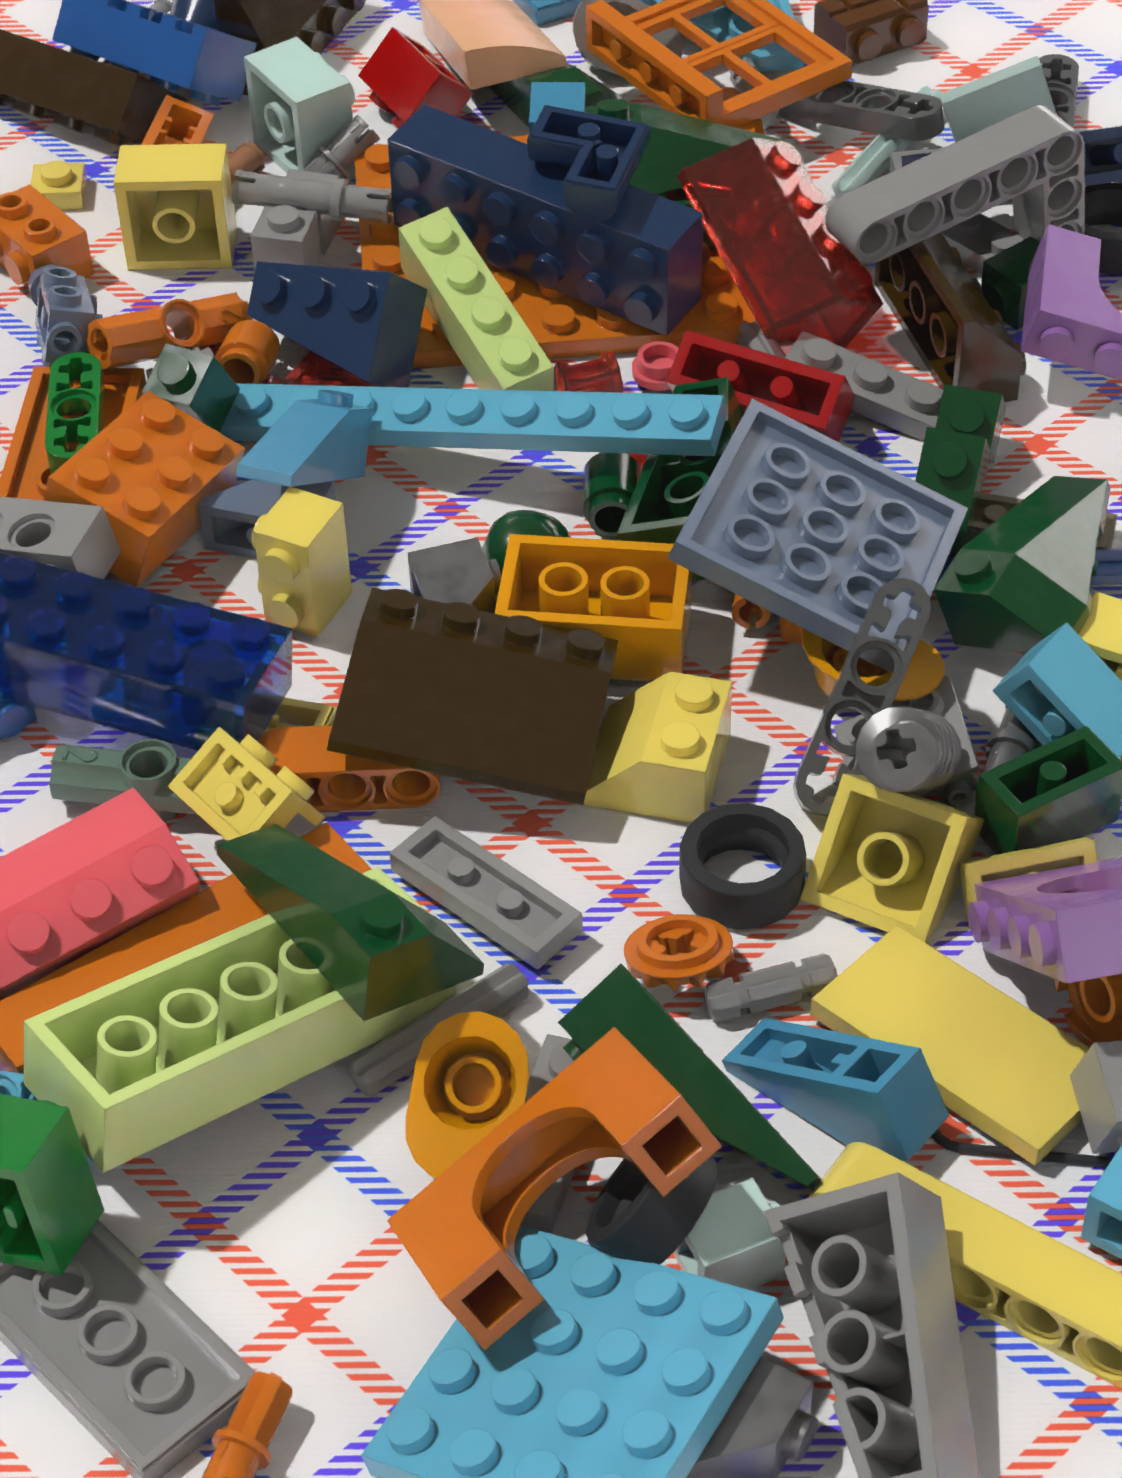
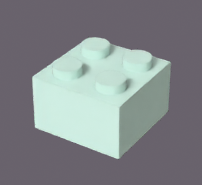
M298 37L244 56L254 144L286 173L289 169L303 171L320 154L318 148L321 145L326 148L353 121L352 104L355 102V93L351 82L345 75L339 74L324 61L318 52H314ZM355 163L348 169L349 173L355 170Z

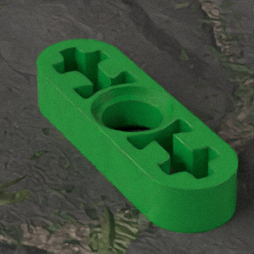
M75 352L63 355L56 359L50 367L45 448L49 468L52 473L103 430L104 379L99 359L89 353ZM80 380L81 388H72L74 381ZM73 412H88L87 415L79 418H62L64 415ZM79 442L76 451L70 452V443Z

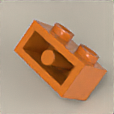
M30 184L14 192L0 195V265L8 272L11 279L17 285L23 284L29 290L28 284L31 274L38 267L47 264L71 269L77 275L84 276V278L94 275L87 231Z

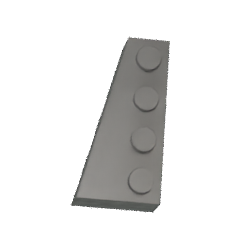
M897 1172L765 1210L764 1214L773 1236L780 1239L789 1264L784 1267L793 1295L802 1300L814 1335L809 1337L817 1363L819 1366L826 1368L837 1400L833 1403V1407L858 1477L980 1478L941 1197Z

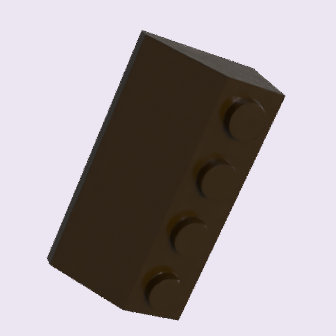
M0 29V106H3L5 98L16 101L13 109L38 119H42L44 111L55 114L53 123L82 133L84 124L94 127L93 136L120 146L123 144L124 138L139 143L143 142L166 95L187 103L188 99L165 89L137 73Z
M941 232L876 262L874 284L939 388L944 389V384L999 393L1003 395L1004 402L1018 400L1020 376L1026 372L1025 353L1021 352L1020 343H1014L1004 328L1000 313L997 310H992L984 298L979 281L976 278H971L963 266L957 248L951 247Z

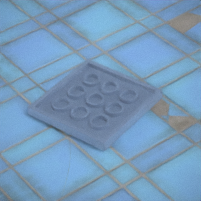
M752 399L667 559L696 575L728 589L749 602L779 615L804 628L806 631L849 651L871 599L882 585L893 579H911L923 586L929 597H931L968 508ZM901 592L894 600L885 598L883 606L888 607L892 611L891 618L882 633L872 625L868 633L869 637L888 639L903 651L907 641L905 639H895L894 635L899 624L905 618L916 619L917 611L909 607L911 596ZM872 649L866 650L860 655V658L892 673V661L884 652Z

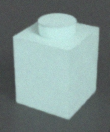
M754 1178L712 1193L697 1223L673 1252L682 1271L748 1290L783 1278L785 1253L780 1239L772 1235L764 1214L765 1210L779 1207L780 1205L776 1201L767 1202Z

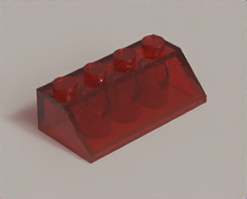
M752 137L682 169L677 178L695 210L703 212V225L766 339L796 342L802 331L846 348L880 309L883 302L872 285L873 279L869 271L827 231L825 219L829 209L825 203V195L813 183L803 166V158L800 152L785 141L776 142Z

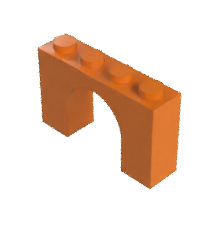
M613 1027L392 1215L387 1222L440 1301L478 1344L486 1350L544 1300L543 1296L518 1264L514 1247L516 1235L523 1218L537 1198L550 1185L582 1164L600 1158L619 1157L632 1162L664 1197L718 1151L722 1145L683 1096Z

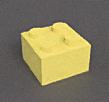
M227 144L120 145L113 183L127 270L233 268L237 223L232 200Z

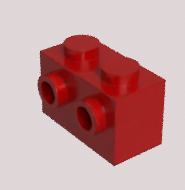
M391 27L358 75L372 90L368 96L369 99L389 114H396L392 122L399 128L424 104L457 117L473 95V92L425 46L394 27Z

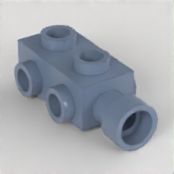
M53 264L38 267L31 274L28 286L31 299L37 306L35 325L37 329V345L42 349V365L51 366L56 359L69 353H89L86 344L89 332L88 324L93 320L103 318L102 314H97V296L89 294L84 276L77 275L71 269Z

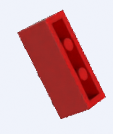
M685 330L666 383L673 392L676 385L728 377L744 413L751 400L754 399L837 442L840 441L855 401V395L846 377L689 330Z

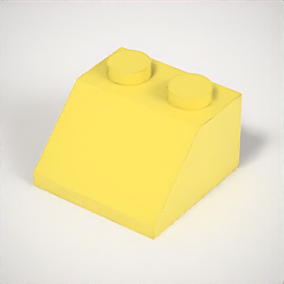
M669 671L609 705L598 735L584 805L692 823L702 813L709 811L731 735L732 681Z
M843 774L800 900L889 932L898 925L923 942L928 943L962 884L958 864L959 862L971 860L984 818L911 792L886 791L875 787L862 775Z

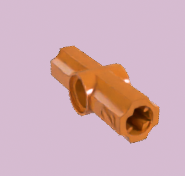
M237 292L193 301L174 299L161 307L93 320L88 324L89 332L86 344L89 354L97 357L101 363L102 370L150 360L157 362L166 343L186 349L197 346L200 350L207 347L221 346L232 326L243 320H253V318L246 315L248 302L243 301ZM166 324L172 329L174 337L169 333Z

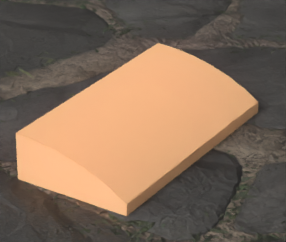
M418 0L424 34L471 90L567 66L566 56L514 1Z

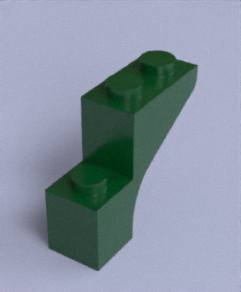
M944 384L936 427L926 428L915 481L968 508L949 553L957 554L967 544L988 466L990 463H995L1006 406L1002 394Z

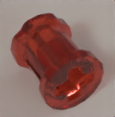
M602 352L599 354L598 359L569 366L566 361H562L554 366V380L557 391L623 393L621 371L613 352Z

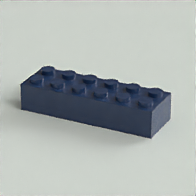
M425 104L387 139L394 225L402 227L448 207L484 262L665 336L671 333L701 299L703 212L629 184L616 212L610 219L602 222H590L581 219L570 211L563 197V181L570 168L531 161L528 157L527 144Z

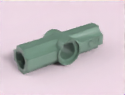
M143 739L133 742L123 751L66 744L57 745L51 760L52 768L49 786L52 799L103 804L134 787L164 822L170 821L179 813L198 815L167 787L191 758L177 757L174 748L166 741Z

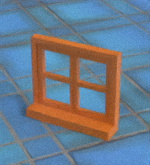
M599 0L586 6L587 50L667 111L737 128L852 78L853 61L767 0H665L628 16H624L604 0ZM725 5L754 26L755 29L719 43L689 20ZM673 27L703 50L682 59L651 35ZM776 42L806 63L807 66L771 81L739 58V56ZM724 64L755 88L723 101V89L701 72Z

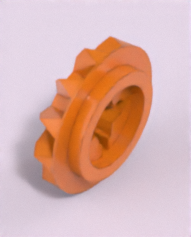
M675 914L655 919L636 929L625 942L624 957L628 971L635 978H643L647 988H655L666 984L675 992L681 985L691 984L701 988L705 977L718 978L723 976L725 965L734 959L733 941L728 929L715 920L696 915Z

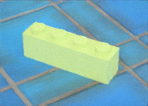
M443 208L399 227L401 269L409 281L428 289L425 300L426 308L478 388L489 390L554 391V366L449 208Z

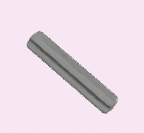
M512 963L501 966L352 1059L349 1063L352 1081L364 1095H375L415 1069L416 1059L424 1038L439 1022L463 1012L481 1011L498 1017L528 997L529 983L527 978Z

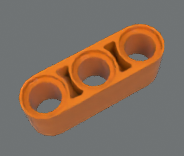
M332 725L280 727L268 730L261 734L257 740L278 758L270 768L275 774H278L286 766L315 791L307 802L319 812L416 808L433 802L440 792V774L328 751V740Z

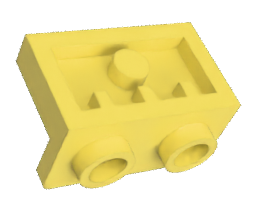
M220 727L215 730L167 786L226 841L274 824L285 828L297 813L315 827L325 818L307 802L315 792L308 784L286 766L278 774H275L270 769L278 760L270 751L249 734L239 743Z

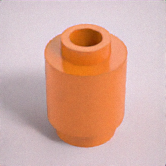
M243 320L236 323L229 330L215 358L235 383L265 384L279 356L280 343L275 332L266 324L256 320Z

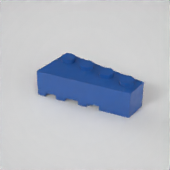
M62 0L52 40L70 46L69 52L97 61L101 57L109 60L112 66L137 74L140 71L151 75V81L171 91L178 92L179 86L192 90L191 98L215 106H219L221 97L238 102L241 101L247 80L244 56L254 53L257 43L128 0Z

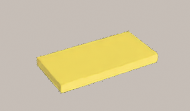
M898 925L884 935L811 1000L810 1015L835 1032L921 1048L945 1106L1034 1166L1082 1121L1070 1074L1090 1048Z

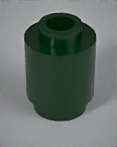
M599 453L590 458L584 467L583 514L591 528L600 535L618 537V530L641 475L639 463L629 454Z

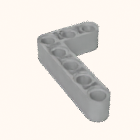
M1037 105L1030 107L845 193L830 206L825 219L826 229L862 263L872 264L1013 198V225L1015 231L1023 239L1031 236L1040 242L1048 224L1084 234L1085 144L1083 136L1046 106Z

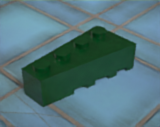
M728 377L675 386L672 394L724 396L728 412L715 456L648 454L617 533L620 541L675 543L744 415ZM692 572V582L708 580Z

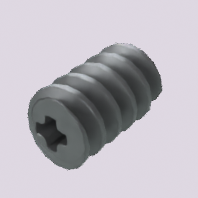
M892 707L872 715L861 728L856 741V761L863 776L875 787L889 792H927L942 787L955 775L962 758L961 740L954 726L941 715L916 708ZM911 740H914L916 751L909 753L906 756V761H904L902 749L910 747Z

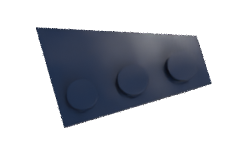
M257 261L246 315L266 324L269 328L368 383L378 387L408 388L428 289L388 271Z

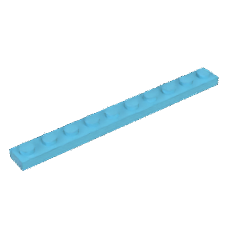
M236 383L240 391L220 433L233 441L258 442L296 400L318 399L319 390H332L353 394V405L373 408L368 445L715 456L728 411L723 395Z

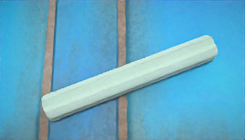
M926 85L921 87L917 93L932 95L940 99L939 94L942 91L940 89L932 90ZM877 135L832 184L834 193L831 195V198H839L847 192L880 178L889 168L890 152L904 151L912 141Z

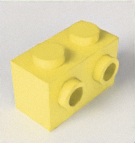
M289 487L271 510L259 517L253 528L251 541L253 548L256 549L259 572L258 591L262 594L265 621L318 638L352 594L344 507L342 502Z

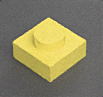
M51 161L46 164H33L31 186L60 210L84 209L87 185L84 162L67 163L64 161Z

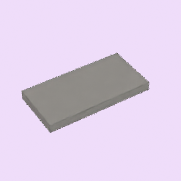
M99 1220L62 1276L0 1262V1341L133 1478L163 1477L209 1440L218 1429H222L228 1424L250 1377L256 1372Z

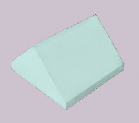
M1038 55L939 94L955 142L1033 106H1046L1056 114Z

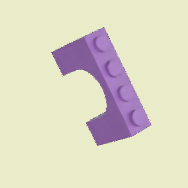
M1048 224L1029 265L1021 352L1122 381V313L1108 301L1100 287L1101 239Z
M1122 857L974 884L977 901L969 903L968 918L972 935L977 943L982 942L984 951L1066 984L1122 974Z

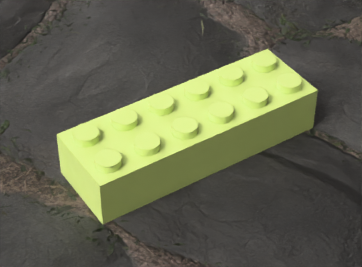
M379 867L362 873L425 910ZM268 914L24 1020V1085L38 1101L46 1100L57 1105L69 1107L84 1152L104 1173L396 1033L455 996L457 985L363 1021Z

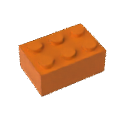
M147 391L48 477L43 501L103 506L121 549L109 572L137 588L201 527L198 505L202 498L235 486L237 464L242 460L245 448L168 401Z

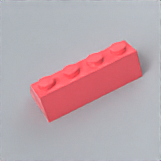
M134 787L0 857V1001L199 892V880L166 823Z

